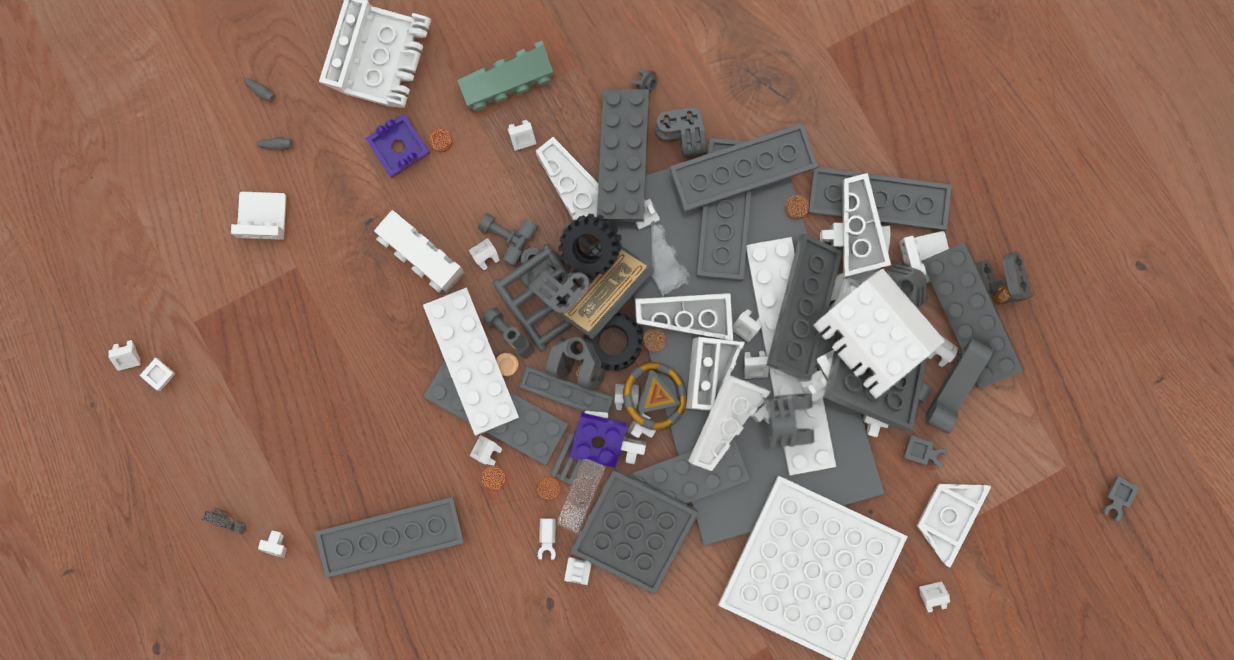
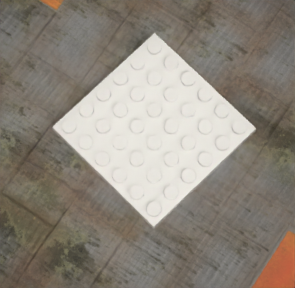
M777 476L718 605L833 660H851L908 536L783 477Z

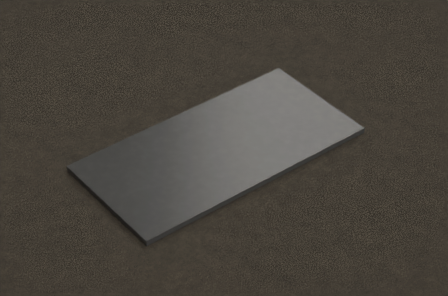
M670 168L647 174L645 201L651 199L660 221L641 230H638L635 222H612V226L618 228L617 235H621L622 240L620 242L622 247L654 268L651 275L632 295L634 303L635 299L730 293L732 325L742 312H745L747 309L751 311L749 317L756 321L759 317L747 255L745 258L743 281L696 276L703 206L684 212ZM791 177L751 190L747 245L792 237L795 253L799 235L807 234ZM641 324L651 362H660L673 368L682 378L686 392H688L693 339L697 337L721 338ZM830 325L823 330L817 358L834 350L832 347L837 341V332L829 339L825 340L823 337L831 328ZM761 328L749 343L733 332V341L745 342L740 350L730 375L770 391L767 397L773 396L769 371L768 377L744 378L745 352H750L751 357H759V351H764L765 353ZM654 371L678 399L676 385L668 375ZM823 396L836 467L795 475L788 474L784 448L769 447L768 432L770 431L768 423L764 419L756 422L749 416L742 426L743 430L734 437L751 480L691 502L693 508L698 510L696 520L703 545L752 532L777 476L783 477L842 506L885 494L861 413ZM677 406L665 408L667 418L676 410ZM685 408L682 417L670 427L678 456L693 451L711 411Z

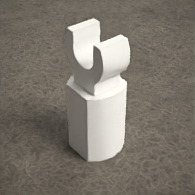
M540 519L539 542L542 543V547L538 551L539 559H542L544 550L551 552V560L555 559L556 551L552 547V543H555L556 519Z

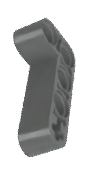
M972 338L968 341L926 412V423L946 434L952 431L958 419L957 412L993 353L992 349Z

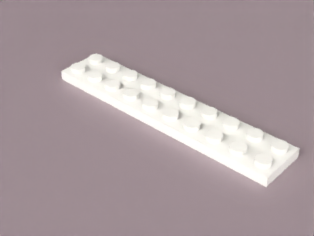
M792 237L746 246L758 317L762 321L761 333L766 356H769L795 255ZM815 362L813 374L817 372L816 362ZM769 366L773 396L806 394L800 385V382L803 380ZM823 397L813 402L812 408L794 410L797 429H813L815 442L806 445H795V447H783L789 475L836 467Z

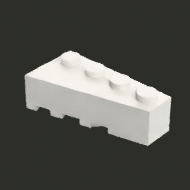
M868 173L844 179L842 181L843 277L889 266L891 263Z
M393 210L374 230L379 235L376 240L386 248L389 245L396 250L394 255L403 263L408 260L414 266L411 269L421 278L426 275L431 280L429 285L437 292L443 290L448 293L465 273L456 262H452L444 252L434 247L426 237L419 234L414 227Z
M730 293L635 299L636 323L733 341Z

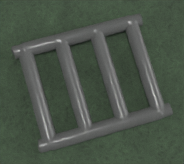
M549 243L542 247L543 250L510 274L501 280L498 278L492 281L497 292L540 352L545 350L547 343L572 327V325L564 320L543 336H540L533 325L554 310L546 304L527 318L519 306L536 294L529 288L514 299L506 287L547 258L556 269L550 273L553 278L558 280L562 277L563 279L569 273ZM573 278L572 281H573V283H574V286L576 285V286L579 287V285L576 283V281H575L574 278ZM558 296L556 298L558 303L564 304L566 302L564 297Z

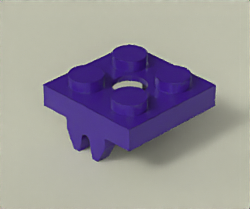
M405 114L395 120H387L384 126L379 125L375 133L365 138L391 178L430 154ZM396 140H401L405 144V149L401 153H395L392 150V144Z
M581 412L574 432L570 457L615 468L627 430V423ZM596 436H601L604 438L605 444L597 448L592 445L591 440Z

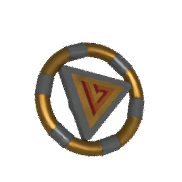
M647 362L637 366L628 375L623 387V401L629 416L637 424L650 430H663L674 425L682 417L686 408L687 392L682 378L673 368L660 362ZM654 371L668 375L676 385L678 399ZM644 372H647L636 410L631 394L634 382ZM677 406L676 410L663 421H653L640 415V413Z

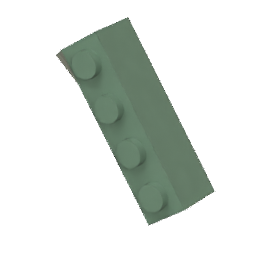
M543 41L535 43L536 48L531 51L522 49L516 52L517 55L512 60L501 59L495 62L490 70L482 68L457 80L469 111L473 109L474 111H480L491 102L500 103L507 100L509 95L514 93L518 95L530 90L529 87L537 84L538 86H543L550 83L551 79L554 78V73Z

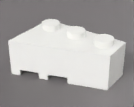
M704 337L693 339L686 409L711 411L727 374L730 375L734 369L736 359L745 342Z

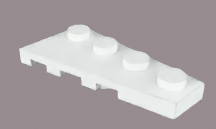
M552 137L536 150V156L572 219H578L582 215L586 217L588 214H594V217H597L598 183Z
M727 374L689 458V462L712 471L729 449L731 440L736 434H740L743 430V424L750 415L753 416L758 409L757 405L763 397L766 399L770 391Z

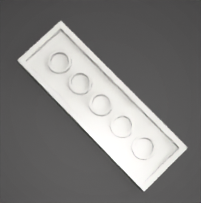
M467 288L424 304L423 307L475 436L518 419L519 416Z

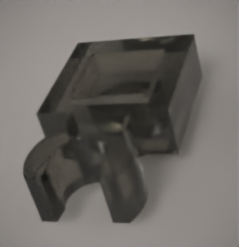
M214 508V511H205L202 518L206 522L229 529L238 534H244L247 528V524L233 520V518L227 516L228 512L218 508Z

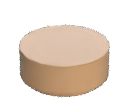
M502 353L496 359L502 376H512L517 372L519 363L513 354Z

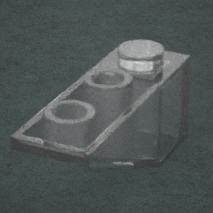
M652 221L650 225L651 266L654 268L652 279L662 297H665L687 285L689 282L687 278L690 275L684 265L680 266L677 262L676 257H678L674 246L672 244L668 246L664 239L667 234L662 225H657L655 221Z
M586 458L583 459L557 520V526L578 534L606 468L605 466Z

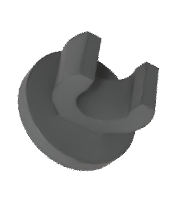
M639 69L638 72L642 78L640 81L633 79V84L639 89H649L651 92L657 86L656 73L651 70Z

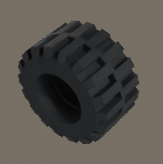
M588 214L586 217L582 215L578 219L573 220L564 230L559 240L561 242L559 251L563 253L560 257L562 261H567L565 266L568 269L570 267L574 269L572 273L581 272L586 277L589 274L592 277H597L599 273L602 275L613 266L620 255L619 252L622 247L620 241L622 239L621 235H617L618 228L610 225L612 223L610 219L605 221L602 215L594 217V214ZM590 234L597 237L603 247L602 254L596 257L586 255L579 247V236Z
M623 312L622 314L616 313L593 340L584 334V338L592 342L602 363L601 368H604L606 371L615 372L628 368L636 361L641 352L643 338L640 327L632 317H628ZM617 328L626 335L627 346L620 354L609 355L601 349L599 339L606 329Z

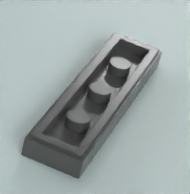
M526 366L519 385L520 389L584 412L594 411L609 414L614 400L613 396Z

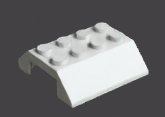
M344 0L319 82L349 96L388 107L404 108L407 97L404 95H409L410 89L401 85V82L413 81L414 75L410 73L416 72L421 55L419 51L421 52L423 49V45L414 42V39L426 38L427 31L425 30L429 29L431 19L412 13V17L376 8L371 6L368 0Z
M883 268L867 279L813 325L819 333L829 325L831 326L823 335L825 340L831 338L837 330L842 334L843 338L838 340L832 348L837 351L844 344L847 345L838 355L850 369H853L860 362L863 364L853 372L856 376L863 374L870 367L875 375L870 376L863 385L868 388L875 381L878 382L869 391L875 399L945 342Z

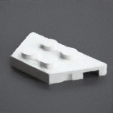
M937 484L916 526L945 566L951 567L991 488L989 485Z

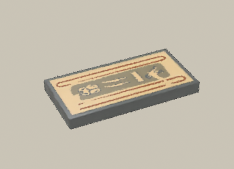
M621 247L620 255L613 266L602 275L599 273L597 277H594L589 282L587 291L568 312L560 314L565 321L592 340L654 271L650 264L624 247Z

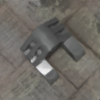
M689 107L662 112L658 116L655 134L660 141L671 142L679 140L683 158L706 154L703 118L698 109Z
M1019 252L1003 256L1006 279L995 281L992 266L987 260L976 262L995 306L1033 297V292H1030L1031 282H1028L1029 273H1026L1024 261Z
M900 261L886 272L916 308L929 299L926 295V276L921 270L904 266Z
M542 269L528 287L558 313H565L587 291L589 280L581 272L572 273L573 271H571L559 283L547 271ZM573 278L580 279L581 285L579 287L574 286ZM558 296L564 297L566 302L564 304L558 303L556 298Z
M574 337L551 349L546 364L547 373L557 377H566L571 372L574 359L582 360L583 364L578 376V384L589 389H597L601 386L605 376V369L601 368L602 363L589 339ZM579 342L583 344L581 354H578L576 351V346Z
M811 394L766 397V410L769 413L770 431L768 432V445L770 448L795 447V445H806L815 442L813 429H797L794 410L813 407Z

